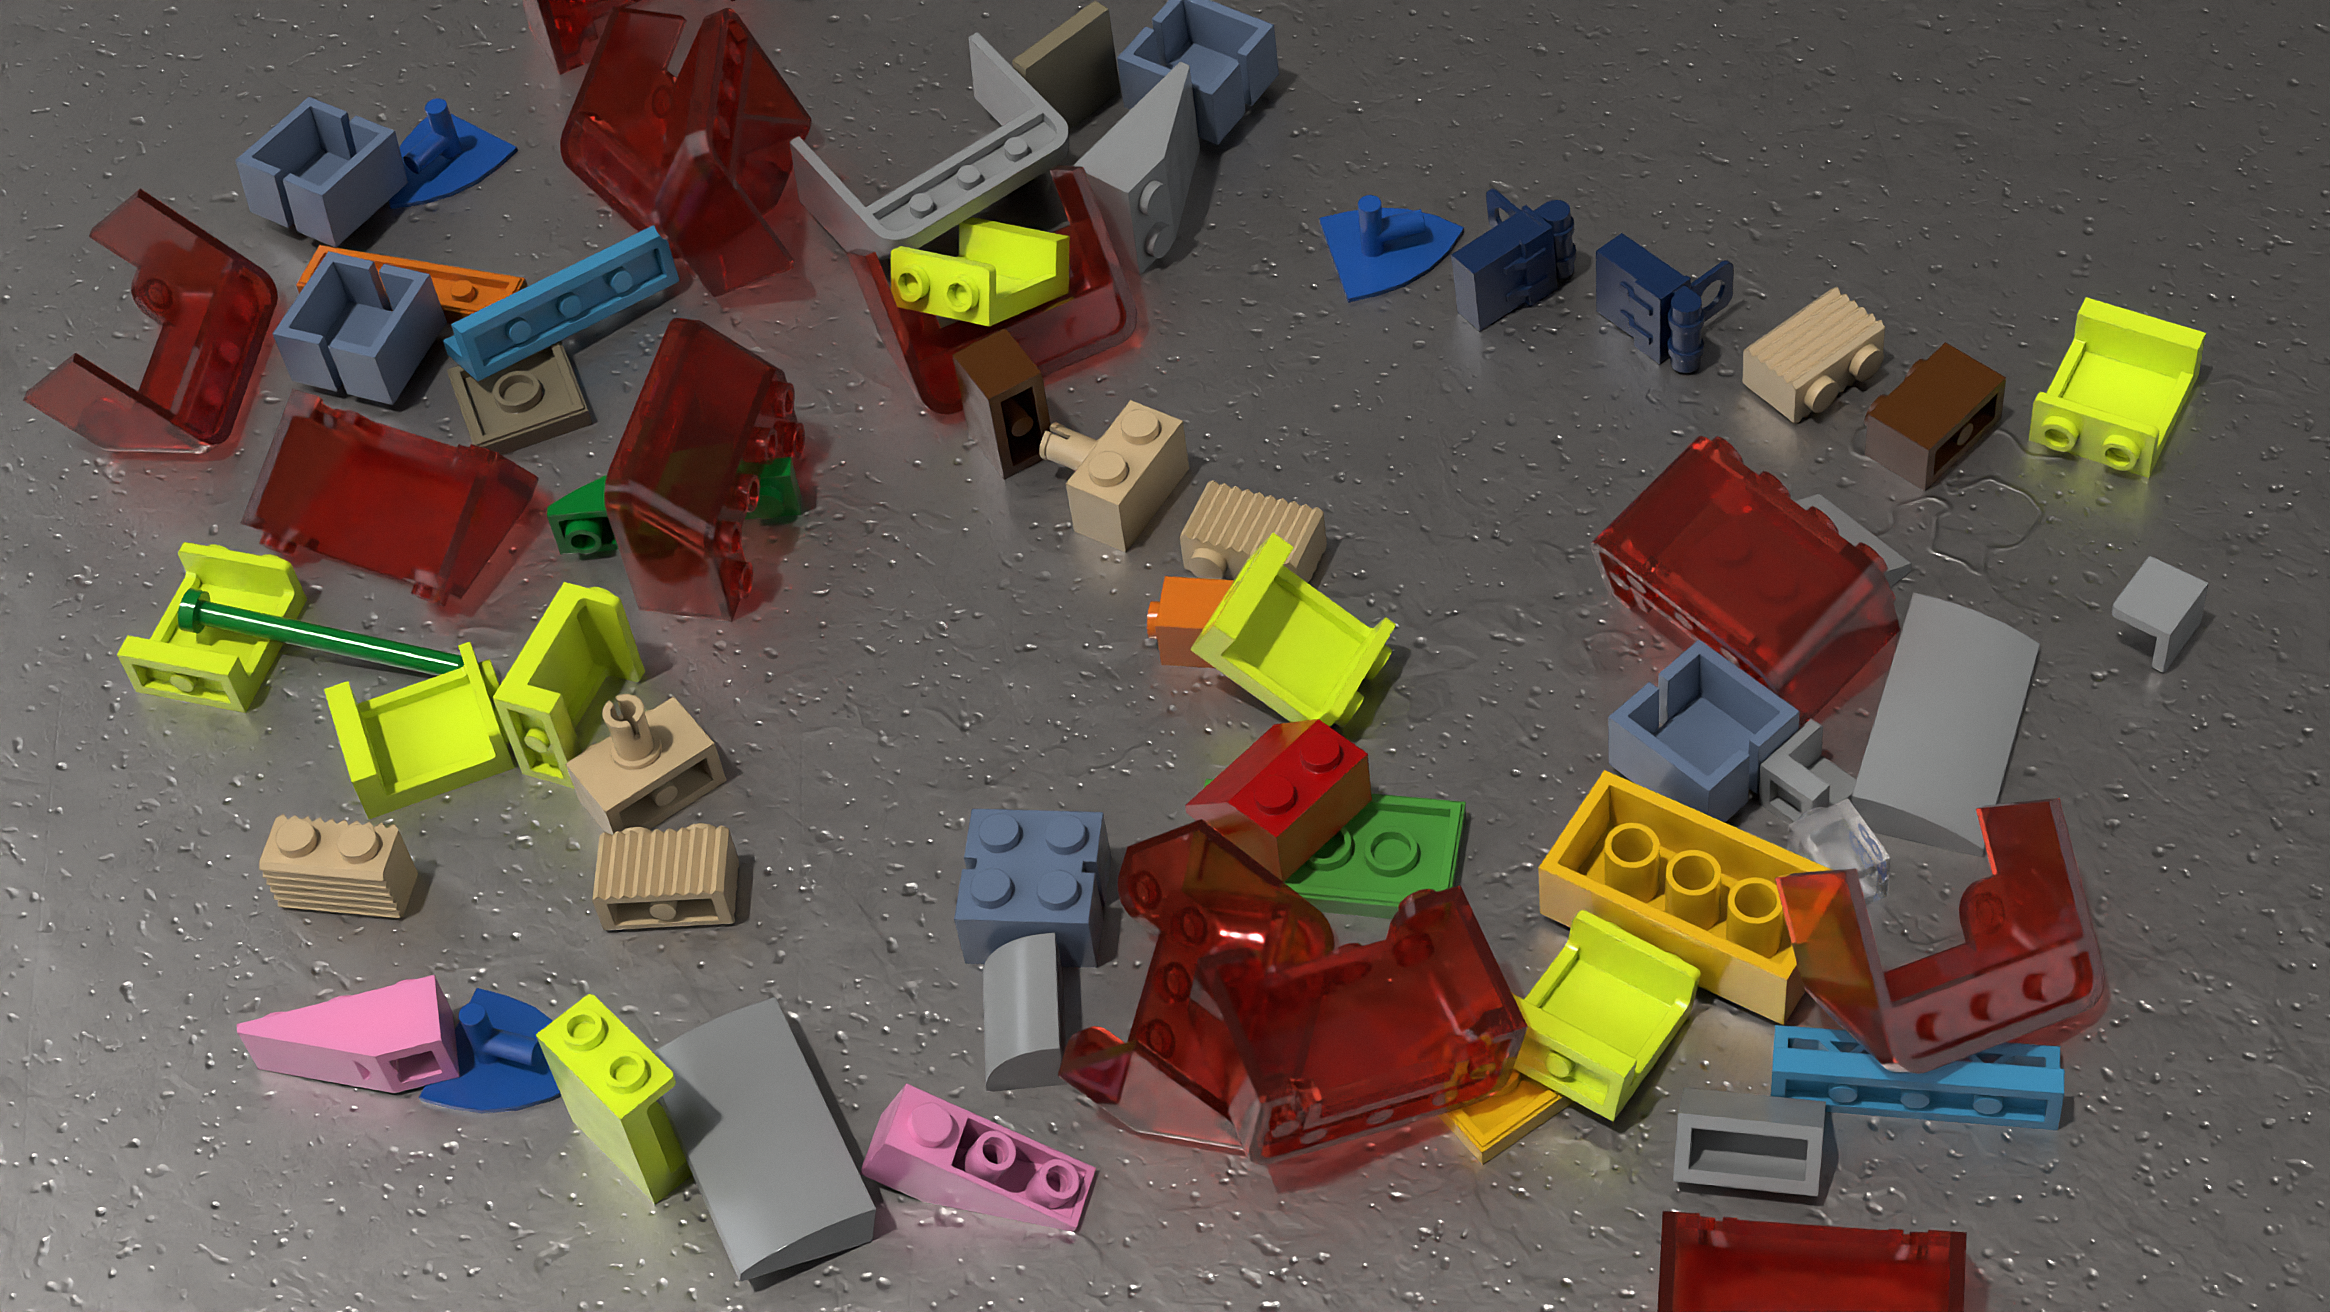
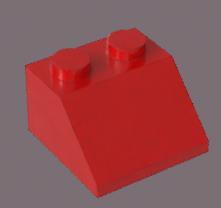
M1319 719L1274 724L1185 805L1186 814L1283 884L1372 801L1368 753Z

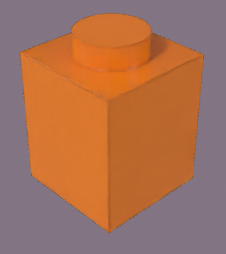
M1164 577L1160 601L1150 602L1147 616L1148 638L1157 639L1161 665L1215 668L1190 649L1234 580Z

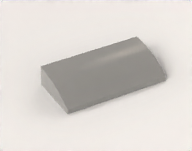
M1913 592L1852 793L1849 827L1983 857L2038 657L2040 643L2019 630L1981 612L1939 598Z
M776 997L745 1006L708 1021L653 1052L674 1074L675 1086L659 1099L740 1282L872 1242L876 1208Z

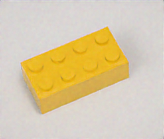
M1606 770L1600 775L1538 867L1540 914L1571 928L1572 920L1580 910H1586L1698 968L1701 972L1699 987L1782 1025H1785L1847 924L1850 877Z

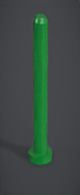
M188 589L179 606L178 625L181 630L198 634L205 626L436 676L464 666L461 655L211 602L209 593L202 590Z

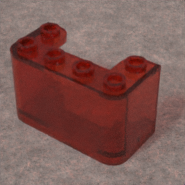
M1698 436L1590 543L1591 552L1608 594L1630 611L1636 605L1647 614L1654 608L1692 639L1704 642L1799 710L1800 729L1807 721L1813 719L1901 630L1894 606L1896 597L1884 576L1888 566L1883 558L1867 544L1859 542L1854 546L1840 536L1837 526L1820 509L1810 506L1805 510L1790 499L1789 491L1774 475L1767 471H1762L1758 475L1744 465L1741 455L1725 439L1715 436L1710 440L1706 437Z
M1461 885L1438 892L1434 889H1423L1408 895L1400 902L1398 906L1399 911L1391 920L1385 940L1364 946L1360 943H1348L1334 949L1327 956L1303 963L1283 961L1266 970L1260 951L1254 947H1242L1239 943L1220 945L1209 951L1205 956L1198 958L1187 1010L1188 1018L1249 1162L1256 1165L1277 1163L1471 1106L1493 1096L1507 1084L1528 1026Z

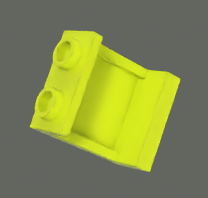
M975 217L968 218L959 223V256L957 257L904 246L891 251V306L984 326H992L1069 293L1070 236Z
M2086 297L2077 313L2073 342L2047 393L2039 392L2033 402L2028 440L2045 445L2056 451L2067 452L2108 465L2116 470L2128 471L2149 478L2199 375L2206 333Z
M1273 532L1248 558L1190 650L1288 721L1297 722L1319 719L1329 727L1335 723L1343 728L1356 713L1364 699V696L1357 692L1364 677L1371 681L1389 659L1392 649L1385 645L1396 624L1385 617L1374 628L1366 626L1283 566L1294 547Z
M184 542L177 554L185 568V578L151 638L145 639L127 635L117 656L136 692L246 713L283 643L205 626L198 634L181 630L178 625V611L185 592L190 588L206 591L210 595L211 602L293 620L298 618L307 601V597L292 564L278 556L271 554L260 556L232 551L216 544L205 546Z
M563 582L493 696V701L521 772L524 775L575 789L566 767L567 762L583 752L575 728L603 681L608 676H615L639 682L645 673L622 601L618 596L600 587L586 588Z
M470 641L458 645L464 662L463 667L361 703L357 702L349 681L324 689L351 782L368 819L515 768L507 746L510 741L497 708L494 707L492 701L494 694L500 686L491 659L478 662Z
M1580 910L1572 920L1566 945L1525 999L1513 994L1500 1011L1490 1056L1601 1116L1614 1121L1690 1016L1701 972L1698 968L1683 961L1680 957L1665 952L1626 932L1618 925L1605 921L1586 910Z
M586 995L536 1034L572 1121L655 1205L693 1175L663 1107L656 1101L675 1086L676 1080L673 1072L595 995Z

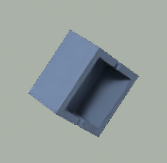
M1169 0L1152 18L1153 29L1145 26L1117 57L1124 107L1131 110L1181 61L1190 66L1198 137L1218 145L1246 113L1245 103L1252 106L1279 75L1274 24L1211 0Z
M311 97L305 99L235 160L250 212L288 228L295 224L297 232L335 248L408 183L394 130L357 115L349 120L348 112Z
M328 251L272 334L292 381L332 391H338L341 385L344 384L349 395L393 405L445 326L447 320L430 274L383 264L378 274L374 261Z
M1697 640L1658 674V688L1651 682H1648L1608 717L1609 765L1633 783L1722 822H1726L1748 802V788L1756 794L1759 793L1760 764L1799 730L1800 711L1704 642Z
M1008 809L971 810L964 854L966 869H962L954 917L965 964H985L987 958L996 949L1013 940L1031 935L1055 933L1062 967L1097 968L1104 920L1102 907L1106 905L1112 859L1103 812Z

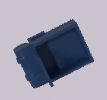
M1492 188L1486 192L1488 221L1491 230L1451 254L1457 312L1477 330H1483L1523 303L1532 306L1558 289L1557 279L1567 278L1574 272V262L1577 257L1576 245L1572 240L1575 230L1574 218L1571 216L1570 206L1566 202L1551 200L1535 210H1532L1527 205L1523 206L1520 210L1497 190ZM1499 208L1510 216L1503 222L1499 214Z
M1621 233L1596 250V311L1634 338V347L1658 364H1661L1670 357V363L1674 370L1681 373H1690L1700 367L1701 356L1704 352V340L1701 337V328L1704 326V322L1724 309L1732 299L1734 266L1728 260H1724L1691 283L1690 277L1682 275ZM1720 280L1721 285L1717 296L1708 306L1702 308L1701 296L1712 282Z

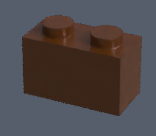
M1004 328L953 354L969 436L1001 477L1005 480L1044 460L1040 456L1039 448L1045 431L1051 432V422L1042 372L1007 329Z
M1945 342L1927 360L1922 358L1915 362L1909 369L1904 381L1888 396L1882 394L1871 404L1864 419V425L1867 427L1865 455L1923 491H1926L2001 420L2006 377Z

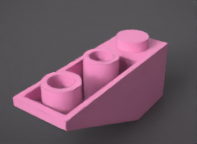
M435 975L419 979H406L391 986L355 995L338 996L327 1002L287 1012H273L263 1018L237 1024V1033L260 1070L389 1093H397L460 1077L453 1012Z
M906 1083L881 1114L859 1174L922 1202L1073 1232L1077 1228L1096 1168Z

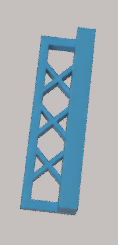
M653 225L452 323L454 335L443 340L447 354L478 382L679 282L666 233L656 225Z
M1775 1025L1771 1096L1825 1101V1112L2058 1130L2064 1098L2065 1069H2060V1046Z

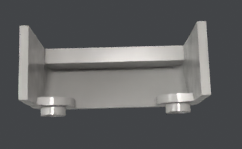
M978 32L968 37L974 98L1002 126L869 206L865 207L799 136L790 141L799 201L854 259L863 262H877L891 258V251L900 246L918 249L1056 166L1067 156L1069 152V131L1064 118Z

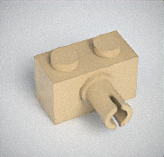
M1132 400L1128 402L1108 430L1098 440L1065 428L1064 425L1055 422L1050 425L1051 432L1045 431L1039 448L1042 459L1049 462L1053 461L1075 470L1066 483L1074 531L1123 552L1129 550L1189 470L1183 420Z
M621 694L615 696L621 714L617 716L615 707L610 700L602 709V717L611 736L599 743L590 745L580 755L566 763L580 803L603 831L611 835L630 827H643L650 830L726 782L715 743L674 696L656 708L645 711L641 699L635 695Z

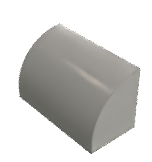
M1055 933L1037 934L1008 942L996 949L987 958L983 967L986 1092L1067 1085L1063 967Z
M1684 1087L1678 1112L1673 1181L1818 1197L1826 1102Z

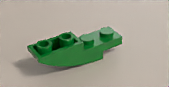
M732 444L661 456L605 475L549 505L547 508V518L560 555L573 553L588 554L596 551L652 548L654 546L680 544L681 525L713 524L725 521L759 518L771 519L782 516L801 515L802 496L791 457L737 462Z

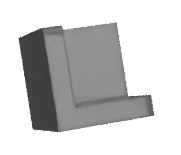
M2149 555L2113 603L2112 616L2157 637L2152 668L2165 673L2201 624L2209 583Z
M1813 719L1807 721L1760 764L1759 804L1809 840L1851 802L1856 783L1855 778L1821 755L1823 726Z

